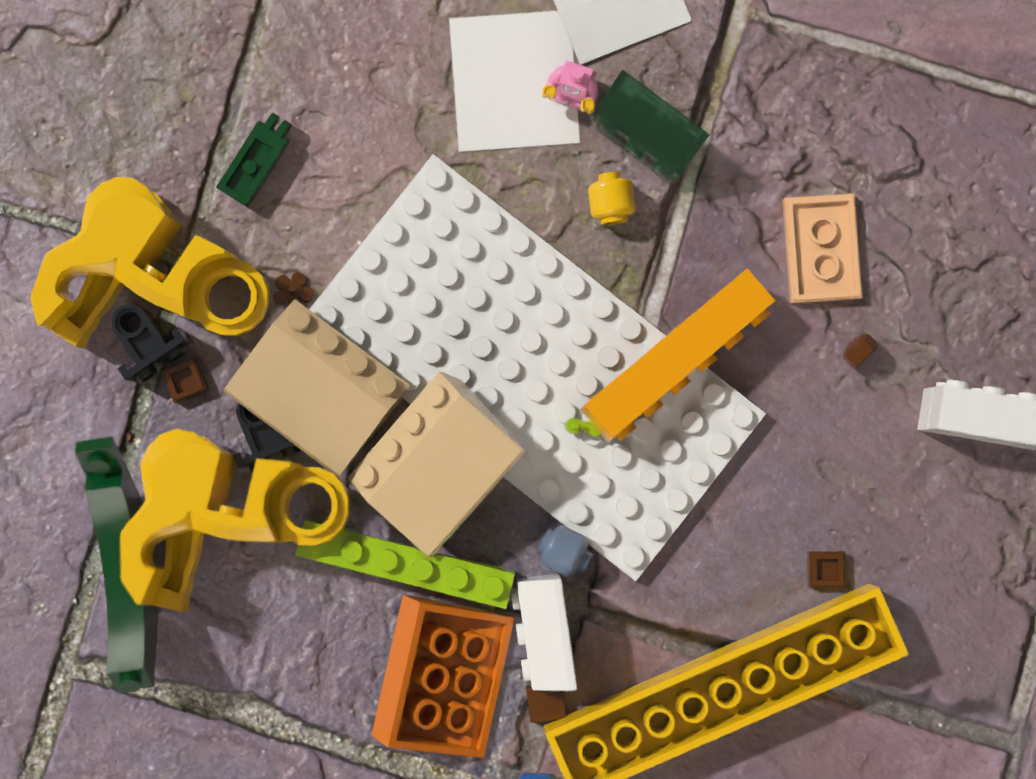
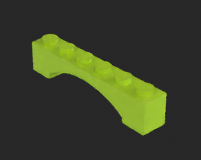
M310 518L304 520L302 528L312 530L322 526L325 522ZM344 528L333 540L319 546L298 545L295 554L303 558L503 609L507 607L515 576V570L441 553H435L433 557H428L419 548Z

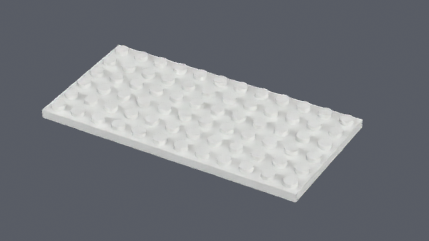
M434 154L309 309L407 382L409 387L402 398L410 404L439 371L461 379L526 450L522 457L506 473L504 478L563 525L586 536L591 547L635 581H637L766 415L765 412L707 368L701 373L696 368L687 375L691 381L676 395L668 391L660 398L664 404L649 418L643 413L636 418L633 423L637 428L623 440L619 441L615 436L607 442L602 435L599 434L597 437H593L582 429L576 434L568 433L565 430V422L571 418H577L585 422L590 421L580 410L583 405L665 338L666 335Z

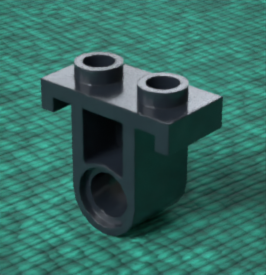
M125 304L119 307L113 314V330L136 363L133 367L122 365L117 368L126 381L136 382L138 380L139 383H143L158 373L156 367L165 361L172 363L180 359L187 353L185 348L193 343L187 333L178 328L171 332L175 338L170 341L155 317L148 310L136 305ZM138 314L141 319V325L137 331L131 333L128 330L127 322L131 316Z
M240 403L237 404V419L252 453L250 456L246 452H239L233 455L238 468L249 467L250 471L253 472L256 459L269 460L270 457L280 453L286 458L302 451L264 421H253L249 415V410Z

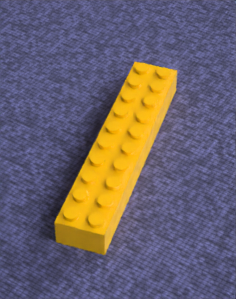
M866 584L568 714L565 718L552 721L544 725L545 735L564 779H626L905 657L909 653L880 588L872 584Z

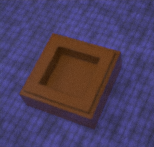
M193 357L161 371L175 404L209 391L197 358Z
M807 551V586L845 587V551Z
M526 685L530 723L558 720L566 717L563 691L532 690V685Z

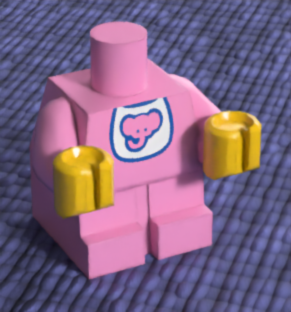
M566 60L563 66L556 68L548 77L546 85L542 89V97L564 105L570 102V107L592 114L598 98L597 72L591 68Z

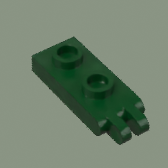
M272 113L265 123L262 121L257 122L216 186L219 191L249 208L290 142L286 135L292 124L284 120L278 130H274L280 119V116Z

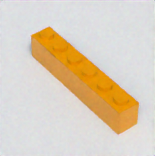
M747 268L583 405L580 410L607 442L615 436L619 441L623 440L637 428L633 423L636 418L642 413L649 418L664 405L660 400L662 396L668 391L676 395L691 382L687 377L688 374L696 368L702 373L718 359L713 354L723 345L729 350L744 337L741 330L746 325L751 323L755 328L771 314L767 308L775 302L774 298Z

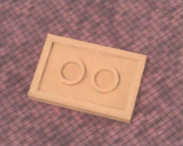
M855 193L784 198L783 213L790 304L857 300L863 298Z

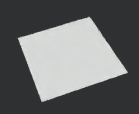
M554 0L580 65L692 21L684 0Z
M558 11L449 18L459 152L580 143L578 109L570 107V102L564 105L542 97V89L546 85L548 77L556 68L563 66L566 60L574 62L573 46Z

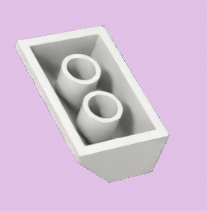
M555 573L517 579L518 588H511L513 609H521L523 623L516 624L519 646L526 645L528 659L521 660L524 681L531 680L532 690H577L560 575Z

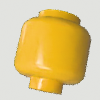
M619 172L599 174V181L592 183L588 188L591 216L594 219L600 220L601 225L628 222V216L632 215L636 210L632 181L620 178Z

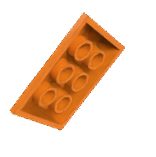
M403 595L371 736L388 748L484 758L515 618L434 599Z

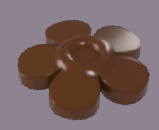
M296 272L292 275L291 282L286 275L278 276L275 280V285L279 290L273 294L275 304L283 306L288 302L289 306L295 299L303 305L302 301L308 302L312 300L313 289L309 286H304L306 284V276Z

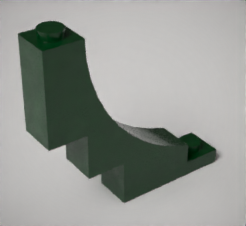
M113 436L76 441L75 455L86 475L84 492L96 531L104 576L108 624L106 673L117 692H137L140 689L154 687L158 612L153 605L136 604L122 583L120 533L144 503Z

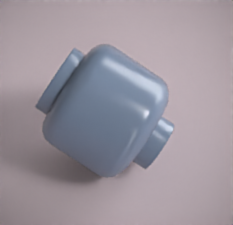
M562 525L558 526L555 530L549 528L537 554L541 555L543 567L565 578L573 577L577 571L584 573L593 556V553L587 551L589 547L588 538Z

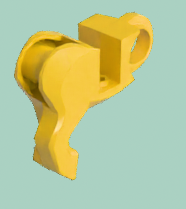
M115 177L101 183L87 196L81 231L78 235L45 253L30 300L37 325L53 331L75 347L85 349L90 336L97 329L101 318L114 304L124 285L147 301L185 318L201 322L206 329L222 336H239L253 330L263 320L269 307L270 290L264 276L255 267L238 260L236 255L197 235L194 236L168 276L154 268L182 226L158 194L134 178ZM87 275L76 301H74L67 293L68 286L75 276ZM227 276H237L244 279L251 291V301L248 309L241 316L234 319L219 318L212 311L209 304V294L213 285Z
M175 429L160 434L148 446L140 463L146 496L145 503L120 533L121 580L136 604L153 605L180 612L189 611L194 575L200 561L205 533L238 541L261 543L294 542L300 546H319L333 540L344 529L349 518L350 498L346 485L335 474L319 467H304L301 464L256 459L245 509L228 507L226 505L236 467L233 454L210 439L194 432ZM308 484H319L330 495L332 511L328 520L322 526L312 530L303 529L292 520L290 515L291 498L300 487ZM166 539L164 568L154 564L153 550L157 543Z

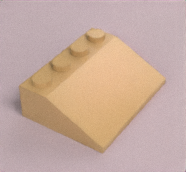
M294 299L270 326L226 385L224 392L339 478L402 401L409 384Z
M439 371L347 478L376 511L425 555L433 557L522 457L526 450L461 379Z

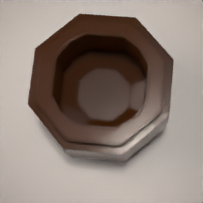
M869 334L860 335L846 346L842 358L851 367H858L877 349L878 343Z

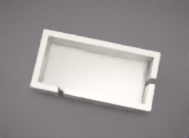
M947 380V383L936 382V387L924 388L917 430L1036 451V394L1019 392L1018 395L1006 394L1005 396V389L983 386L982 389L971 388L970 390L969 383L963 381Z

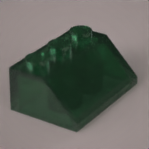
M623 69L593 116V121L596 123L595 128L608 139H612L614 136L624 144L623 149L630 156L637 160L645 159L653 165L651 170L658 177L665 181L671 179L675 183L700 152L710 135Z

